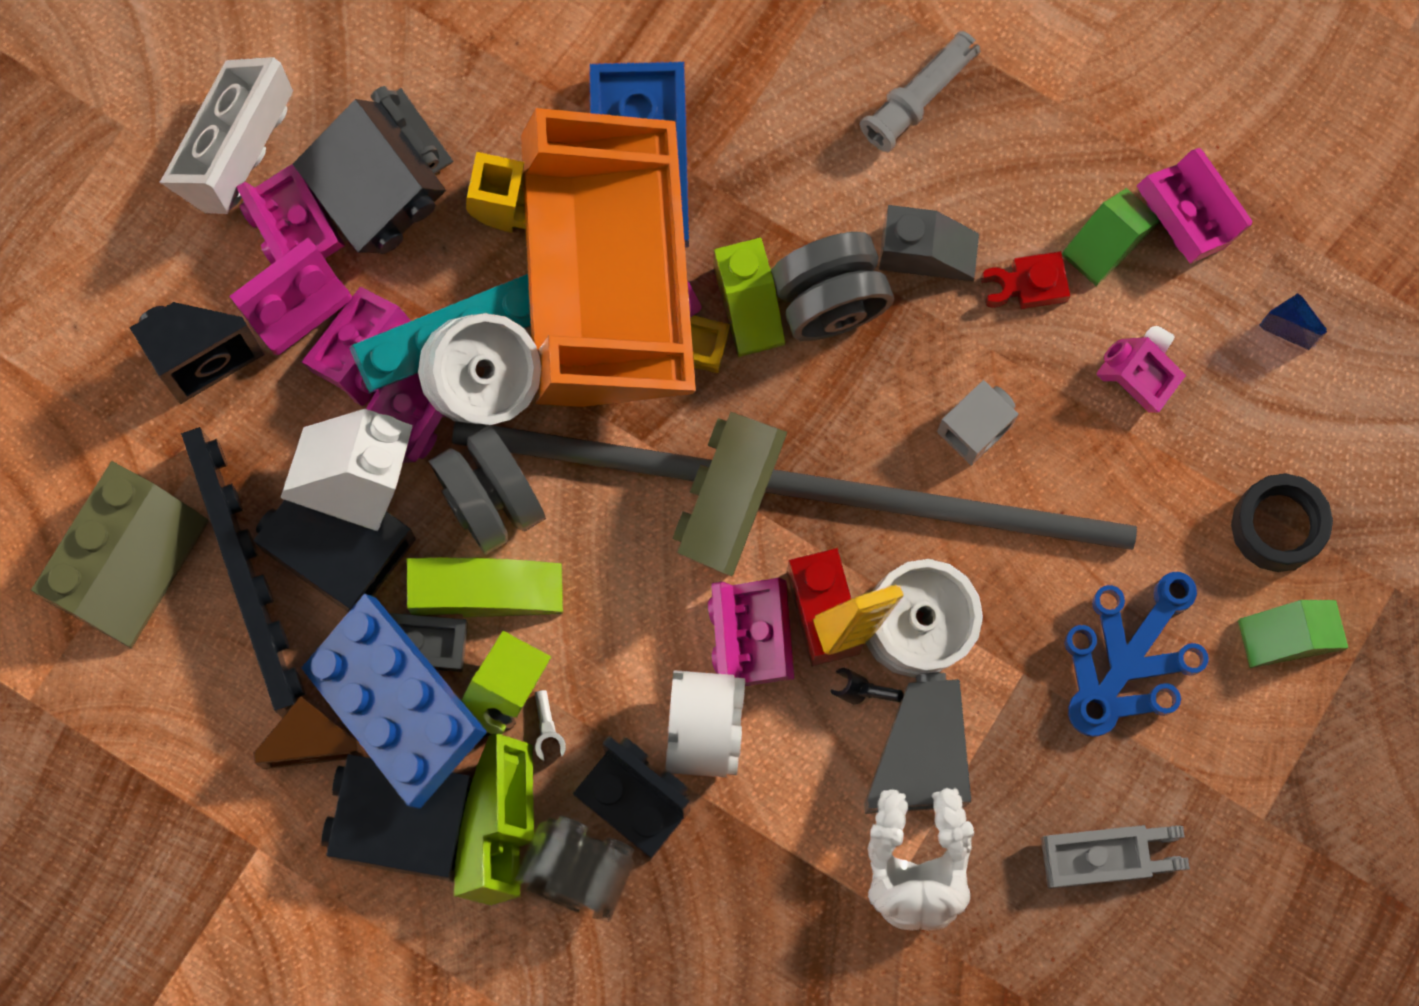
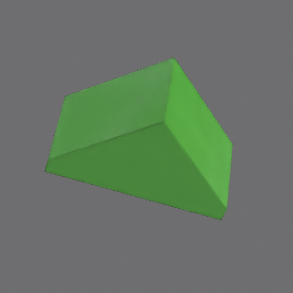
M1125 188L1101 204L1065 248L1062 256L1097 287L1161 221L1148 206Z
M1298 600L1238 620L1250 668L1342 651L1349 648L1336 600Z

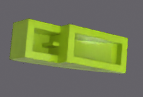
M407 558V608L411 615L462 614L464 618L563 614L562 563L493 558Z
M501 734L489 735L477 764L465 804L455 862L454 896L491 906L520 897L519 847L534 842L532 744Z

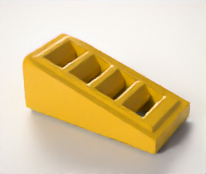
M892 585L855 597L816 615L813 622L824 652L831 655L864 644L870 640L904 596L901 586Z

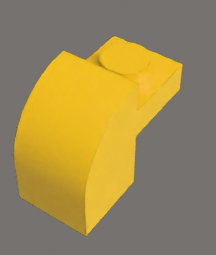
M476 152L467 193V212L481 223L499 230L512 233L513 227L526 229L523 185L524 162Z

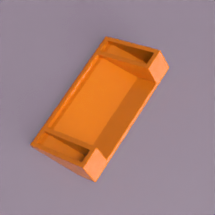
M535 108L521 134L522 161L524 162L523 185L531 338L537 346L542 366L539 388L535 394V404L587 407L693 394L696 391L676 122Z

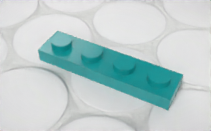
M528 274L353 344L349 349L369 394L418 374L422 348L431 333L448 320L486 313L505 316L524 329L531 327Z

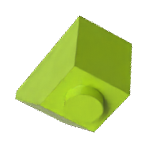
M762 238L714 249L713 269L738 357L784 346L785 338L775 284Z

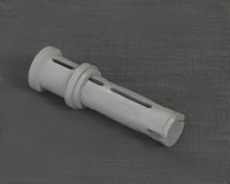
M959 31L904 88L892 89L887 94V102L873 116L867 115L860 121L859 125L865 137L876 148L884 152H890L896 146L895 140L910 125H917L922 120L924 115L923 108L974 57L980 54L981 50L978 44H975L971 49L969 48L976 40L965 31Z

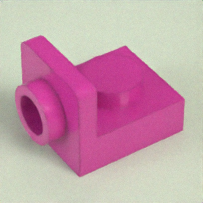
M1148 337L1124 338L1116 341L1106 351L1104 355L1105 362L1096 373L1102 381H1117L1148 413H1159L1186 376Z

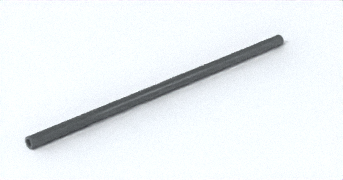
M455 421L452 444L467 446V438L488 425ZM490 425L499 435L509 452L514 454L694 481L700 465L710 467L712 459ZM773 469L765 493L1129 550L1134 549L1137 536V526L776 469Z

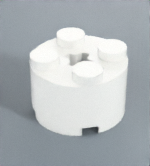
M673 671L666 770L668 772L714 777H727V774L737 775L741 748L742 726L740 725L744 702L745 678H735V675Z

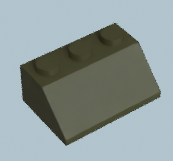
M730 412L727 421L720 418L717 419L708 443L709 447L716 449L710 467L700 465L690 493L698 495L692 514L682 512L673 535L674 540L681 542L677 553L733 577L786 438V431L734 412Z
M111 461L31 591L46 602L132 649L209 523V520L159 486Z

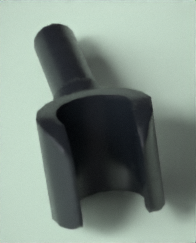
M845 667L839 668L836 674L848 679L846 687L841 691L833 689L830 691L832 695L853 705L863 702L866 697L899 703L903 699L902 690L869 683L865 677Z

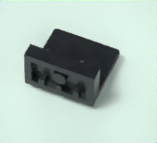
M608 736L602 743L605 755L573 792V796L652 860L690 813V801L687 799L688 788L665 769L660 776L647 766L649 764L646 760L648 755L628 738L624 737L618 743Z

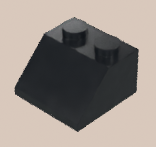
M172 302L167 306L153 307L140 316L138 323L129 327L156 373L180 404L265 355L242 317Z

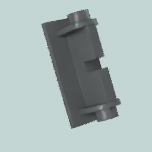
M382 86L371 94L373 102H379L384 106L434 174L453 163L452 158L402 88L396 91H389L386 86Z

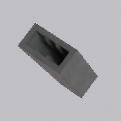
M925 673L917 675L916 682L907 685L864 803L865 814L878 813L880 793L891 789L905 794V801L908 803L907 811L934 809L932 794L934 792H941L945 788L952 790L956 788L962 798V807H966L971 802L960 679L946 680V673Z

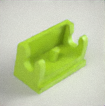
M502 631L471 680L461 701L488 733L500 735L506 729V725L500 720L491 718L487 709L496 708L502 714L517 718L552 656Z

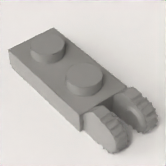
M1145 825L1043 836L1041 837L1048 889L1145 879L1153 877V874L1190 870L1188 858H1182L1181 856L1150 861L1148 842H1176L1181 838H1185L1183 826L1146 829Z

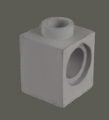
M983 380L941 420L937 433L972 466L1013 427L1019 414L1014 410L1016 407L1014 401L1003 389L998 386L992 388Z

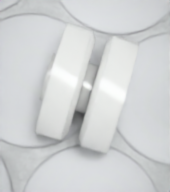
M483 313L448 320L433 331L421 350L418 375L422 391L435 410L453 421L492 425L511 420L529 406L539 388L542 366L537 346L523 327L505 316ZM479 361L478 366L485 369L483 377H478L475 371L476 364Z
M932 559L910 561L893 570L877 583L872 592L896 585L897 587L901 586L904 595L874 636L866 642L874 658L893 673L915 678L920 674L940 672L965 657L978 640L983 620L980 597L968 577L952 565ZM918 610L924 613L922 621L928 626L921 625L917 621L916 612Z

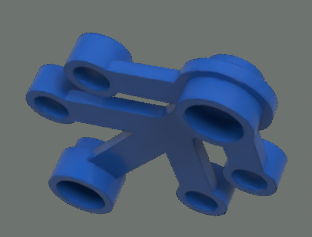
M1170 572L1158 581L1153 593L1156 604L1128 644L1126 643L1120 613L1125 604L1123 592L1116 586L1106 585L1095 593L1092 599V606L1094 611L1100 616L1110 670L1100 685L1091 654L1097 645V636L1094 630L1086 625H1077L1067 633L1064 640L1066 650L1072 655L1079 689L1069 702L1068 716L1071 724L1078 732L1086 736L1098 737L1111 731L1116 725L1118 718L1153 712L1160 716H1167L1178 709L1181 703L1180 692L1175 686L1168 683L1157 685L1149 694L1117 697V695L1129 680L1180 672L1193 676L1206 668L1209 661L1208 653L1203 646L1196 643L1187 644L1178 652L1144 657L1173 614H1180L1186 611L1194 603L1197 596V588L1190 576L1182 572ZM1170 584H1181L1186 592L1185 597L1182 599L1173 597L1169 591ZM1102 594L1113 595L1117 601L1116 608L1112 610L1104 608L1101 605L1100 596ZM1082 633L1087 636L1089 640L1087 649L1082 650L1074 646L1072 642L1074 634ZM1192 651L1198 655L1200 664L1197 668H1191L1184 662L1185 652ZM1165 691L1170 694L1172 698L1170 708H1162L1158 705L1156 701V694L1158 692ZM1089 702H1096L1102 707L1103 715L1100 719H1092L1088 716L1086 705Z

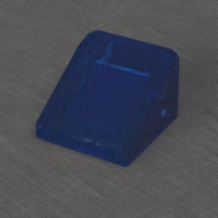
M1299 293L1271 310L1259 324L1265 331L1307 350L1315 347L1327 333V328Z

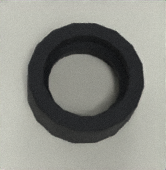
M1283 473L1266 476L1253 484L1243 494L1234 507L1231 528L1234 542L1246 559L1259 568L1283 572L1296 570L1320 554L1330 539L1333 517L1330 503L1317 486L1304 477ZM1282 495L1290 497L1303 507L1309 517V536L1301 546L1294 550L1280 551L1271 548L1260 539L1254 529L1253 517L1255 509L1261 501L1269 496Z

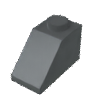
M888 205L883 226L879 270L974 282L979 233L935 210Z

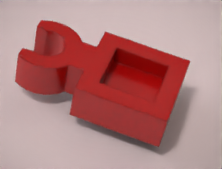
M1061 251L1014 258L1012 262L1013 272L1008 273L1002 268L992 267L984 270L980 278L981 283L996 282L1002 288V292L998 294L987 295L985 303L986 307L989 308L1001 307L1012 297H1018L1021 309L1066 303L1071 297Z

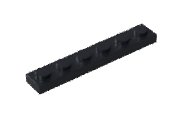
M201 427L181 433L274 711L283 718L296 703L298 697L305 695L304 687L296 667L287 668L282 651L289 649V643L279 620L271 621L266 605L273 603L274 600L264 574L259 576L255 574L251 559L258 557L252 535L248 528L240 530L235 515L243 511L239 496L233 483L228 485L224 483L220 471L221 468L227 466L223 449L217 438L210 441Z

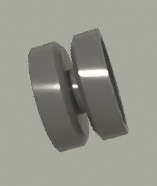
M852 231L831 235L794 250L779 260L771 269L778 298L791 303L786 309L785 316L795 339L799 341H815L851 331L872 321L893 305L894 295L886 275L873 271L878 264L879 257L871 236L865 232Z
M490 425L467 438L468 451L477 466V469L472 471L461 453L451 448L429 460L436 477L443 487L441 492L463 529L469 530L485 555L508 541V532L498 514L499 510L503 509L511 523L524 532L546 519L545 513L524 474L499 435Z

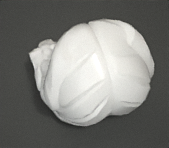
M945 788L941 792H934L932 794L936 813L934 821L939 830L938 839L941 846L947 849V851L940 858L917 865L895 858L892 855L893 850L902 844L904 838L902 830L906 823L905 814L908 810V803L905 801L906 796L894 789L882 791L878 801L879 812L875 816L877 824H873L871 828V840L868 845V856L871 860L873 872L871 887L868 892L870 903L874 905L875 909L890 924L897 928L905 930H937L945 928L956 919L958 914L965 911L970 902V889L967 886L966 870L972 849L971 838L974 836V829L969 821L966 822L965 810L962 809V798L956 788L953 790Z

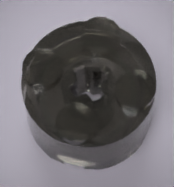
M559 816L558 820L548 818L547 822H540L514 881L517 884H529L527 890L562 907L579 913L580 909L585 906L595 911L592 918L610 922L635 864L631 859L635 849L613 838L606 837L605 841L585 836L588 827L568 817Z

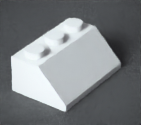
M274 57L225 61L160 181L161 184L204 213L228 214L240 202L242 197L237 190V186L245 182L251 170L262 161L266 152L265 143L272 130L280 125L287 114L286 104L293 93V89L281 62Z

